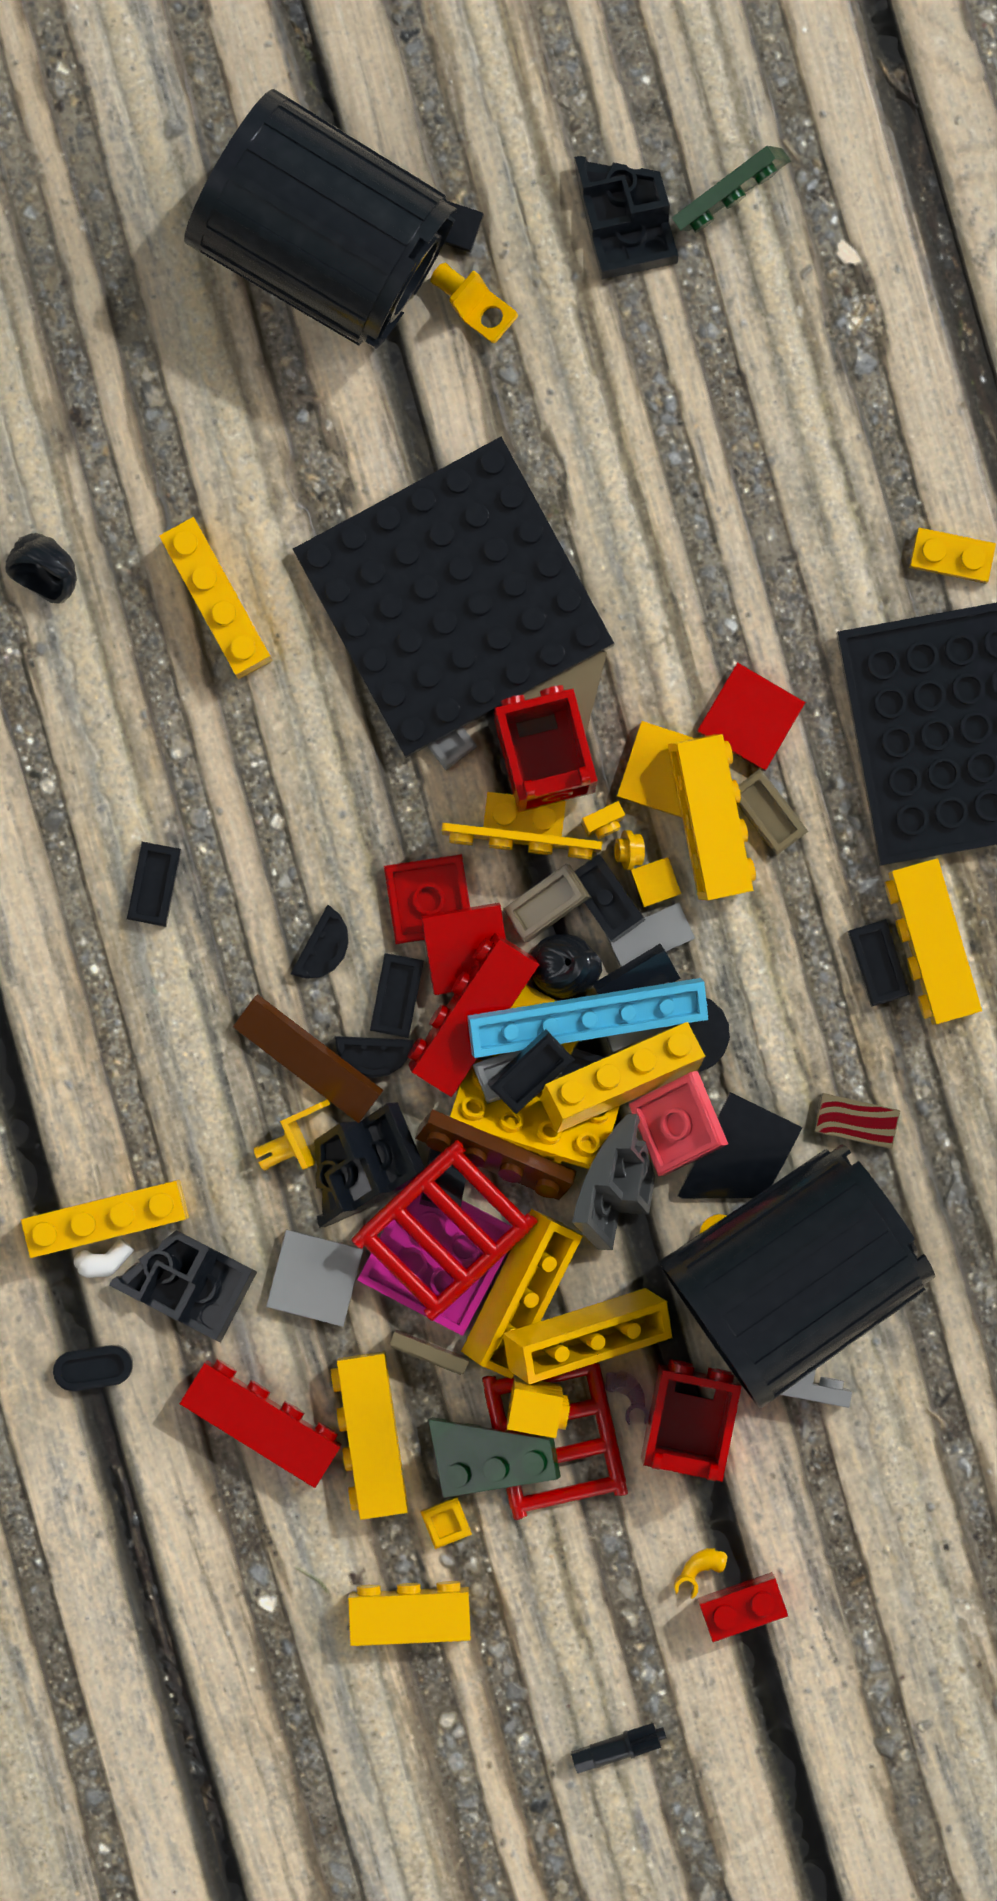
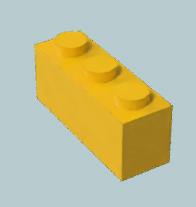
M459 1581L436 1583L437 1589H421L420 1583L397 1584V1590L381 1591L380 1585L357 1586V1592L350 1593L348 1597L350 1646L471 1641L469 1587H461Z

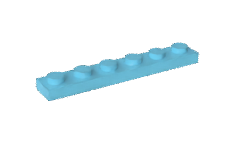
M701 978L468 1015L467 1019L471 1052L474 1058L524 1050L545 1029L560 1044L680 1025L685 1022L708 1020L705 982Z

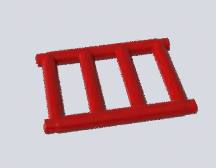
M456 1140L437 1156L351 1238L352 1243L360 1249L365 1246L426 1307L423 1311L431 1321L450 1307L538 1223L537 1219L529 1213L524 1215L463 1154L466 1150L459 1140ZM451 1165L512 1225L496 1242L435 1182ZM424 1193L483 1252L467 1269L406 1209L420 1194ZM393 1220L454 1279L438 1296L377 1236Z
M599 1362L542 1381L556 1383L582 1376L587 1377L591 1399L569 1404L568 1421L595 1415L600 1438L555 1448L558 1464L604 1453L609 1477L526 1496L523 1495L521 1485L507 1487L506 1492L514 1520L526 1517L528 1511L612 1492L614 1496H625L628 1494L626 1477ZM490 1375L482 1378L492 1429L507 1430V1418L501 1395L511 1393L514 1376L512 1379L508 1377L496 1379V1376Z

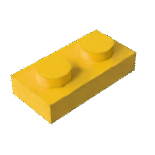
M918 528L909 568L987 584L996 543Z
M619 801L583 817L581 825L587 837L596 834L599 840L620 830L619 822L624 819L625 813Z

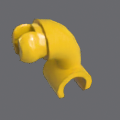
M706 1548L691 1556L685 1563L681 1575L674 1582L676 1595L679 1591V1585L684 1581H689L693 1584L690 1598L696 1597L698 1584L695 1577L697 1574L709 1570H714L718 1573L723 1572L728 1558L726 1553L716 1551L715 1548Z

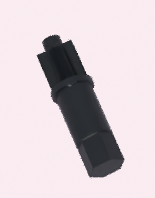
M654 1723L636 1729L623 1731L621 1735L571 1751V1756L577 1774L659 1749L661 1748L660 1741L667 1739L663 1727L656 1729Z

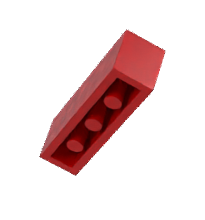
M497 933L493 935L491 940L485 938L480 943L473 956L477 961L469 973L463 971L456 979L451 989V992L455 993L447 1006L440 1005L430 1020L429 1025L432 1026V1029L425 1040L422 1038L417 1039L408 1054V1058L411 1059L408 1064L411 1072L450 1097L453 1096L477 1060L471 1052L467 1016L510 1009L539 966V963L532 955Z
M216 1359L213 1364L207 1360L179 1404L308 1485L316 1488L341 1448L342 1443L336 1440L339 1434L320 1422L317 1423L316 1427L302 1419L305 1413L287 1401H284L282 1406L268 1398L271 1392L259 1383L250 1380L247 1385L235 1378L234 1376L237 1371L225 1362Z

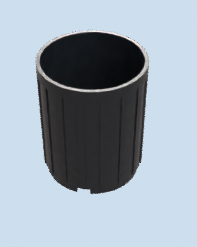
M271 89L260 98L247 114L214 166L189 218L184 242L358 346L365 342L377 349L403 316L404 312L402 310L412 294L416 295L454 224L455 219L450 215L452 213L456 214L457 209L446 203V195L292 99L275 89Z
M843 1144L831 1152L828 1149H824L658 1262L712 1345L760 1409L926 1291L924 1285L935 1278L934 1270L926 1255L923 1254L918 1258L915 1255L918 1252L913 1242L915 1238L901 1216L860 1161L853 1165L850 1164L847 1156L851 1152Z

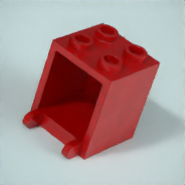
M563 685L552 686L541 690L540 697L525 700L524 695H517L502 700V706L495 708L494 721L518 812L593 794L596 791L598 780L574 688L564 690ZM554 714L557 729L519 737L517 723Z
M669 1359L668 1366L659 1364L640 1457L643 1466L723 1482L742 1386L734 1379L731 1371L708 1367L706 1374L694 1371L695 1367L692 1363ZM676 1381L715 1389L713 1399L675 1392Z

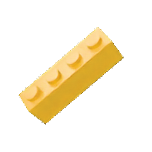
M192 517L159 535L238 680L272 662L273 660L195 518Z
M715 734L668 744L698 900L709 901L754 891L752 881L756 880V871L752 859L747 858L744 842H748V830L744 819H739L737 803H740L741 795L737 781L731 778L729 764L733 763V754L730 743L724 741L723 734Z
M938 858L889 872L890 880L884 882L890 904L897 903L901 919L895 920L901 942L908 941L912 957L907 958V965L912 980L920 981L923 995L918 996V1003L923 1018H930L932 1025L982 1012Z
M685 1022L545 1084L539 1099L556 1132L559 1133L656 1090L690 1072L698 1071L705 1058V1054L689 1023Z
M179 1179L23 1218L21 1223L29 1256L34 1258L186 1220L189 1218Z
M531 1209L529 1214L534 1216L538 1223L511 1249L461 1350L462 1353L480 1366L510 1379L513 1378L514 1374L508 1369L503 1333L542 1320L583 1235L564 1223Z
M646 1288L503 1333L508 1369L529 1385L672 1338L667 1301Z
M386 1352L338 1358V1368L331 1369V1378L334 1392L341 1391L343 1407L336 1408L339 1431H347L349 1447H343L342 1452L345 1471L353 1470L355 1486L348 1487L351 1511L359 1510L360 1520L408 1513Z
M514 1376L507 1412V1430L556 1439L558 1429L566 1430L570 1410L569 1399L567 1395H563L562 1386L544 1381L529 1385L519 1377Z

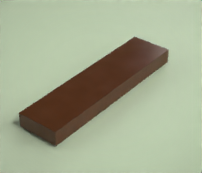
M259 994L252 999L233 1026L238 1032L357 1123L364 1118L384 1091Z

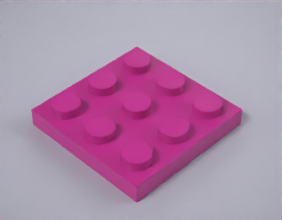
M420 1194L406 1209L467 1269L483 1252L440 1209L420 1205ZM462 1200L461 1208L495 1242L512 1227ZM395 1220L384 1228L380 1239L436 1296L454 1281ZM371 1253L357 1280L426 1316L423 1311L426 1307ZM505 1255L433 1321L463 1336Z

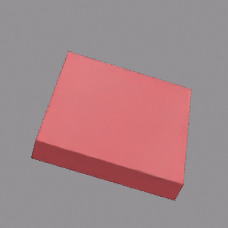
M698 1071L690 1072L628 1104L632 1114L639 1116L638 1129L643 1141L646 1142L648 1153L658 1177L666 1176L728 1145Z

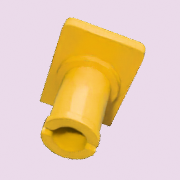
M446 262L440 264L434 270L430 282L450 296L449 302L460 319L491 343H496L517 319L518 313L516 310L490 292L476 271H472L465 279ZM490 308H497L503 314L500 324L493 328L483 326L481 322L483 313Z
M328 1099L280 1121L284 1129V1135L261 1146L254 1147L256 1159L269 1152L272 1153V1156L258 1162L264 1171L292 1157L298 1159L303 1170L315 1164V1160L296 1120L330 1105Z

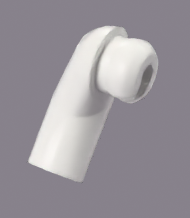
M119 1238L106 1254H92L88 1250H81L74 1257V1266L78 1269V1273L86 1278L109 1277L118 1270L134 1249L125 1240Z

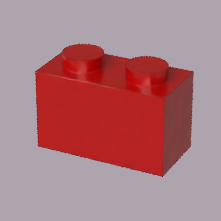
M772 1572L697 1598L712 1642L788 1617L776 1578Z

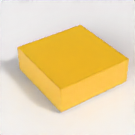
M668 857L630 870L643 908L681 895Z
M458 1496L420 1511L435 1549L472 1535Z

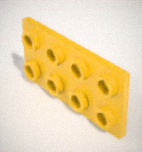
M487 792L483 827L442 823L441 830L442 835L449 836V843L473 846V839L488 840L489 848L512 850L514 843L529 845V853L552 855L553 848L568 850L567 857L591 860L592 853L599 854L602 848L601 841L562 837L566 801L518 812L514 795Z
M477 1059L474 1064L479 1063L483 1060ZM472 1066L459 1086L450 1117L561 1164L564 1161L590 1169L603 1143L613 1131L620 1106L557 1133L539 1099L542 1091L515 1114L502 1099L487 1104Z

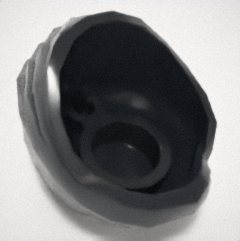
M31 533L19 537L18 541L15 542L14 548L6 560L5 569L7 575L15 582L33 591L50 603H64L72 595L77 581L75 564L71 556L53 538L46 537L43 534Z
M559 934L546 937L531 952V955L539 963L538 968L531 977L532 984L539 992L554 999L572 998L587 992L598 981L602 973V960L583 939L575 935Z

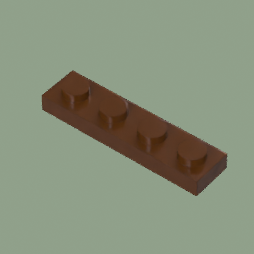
M433 1109L421 1122L415 1136L416 1140L426 1143L429 1148L439 1152H443L456 1140H459L466 1150L463 1154L476 1167H482L496 1173L507 1182L519 1183L531 1188L538 1195L545 1198L560 1200L573 1185L577 1173L573 1169Z

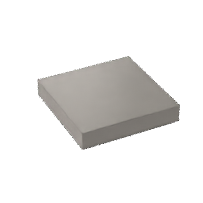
M286 1229L266 1307L343 1327L363 1249Z

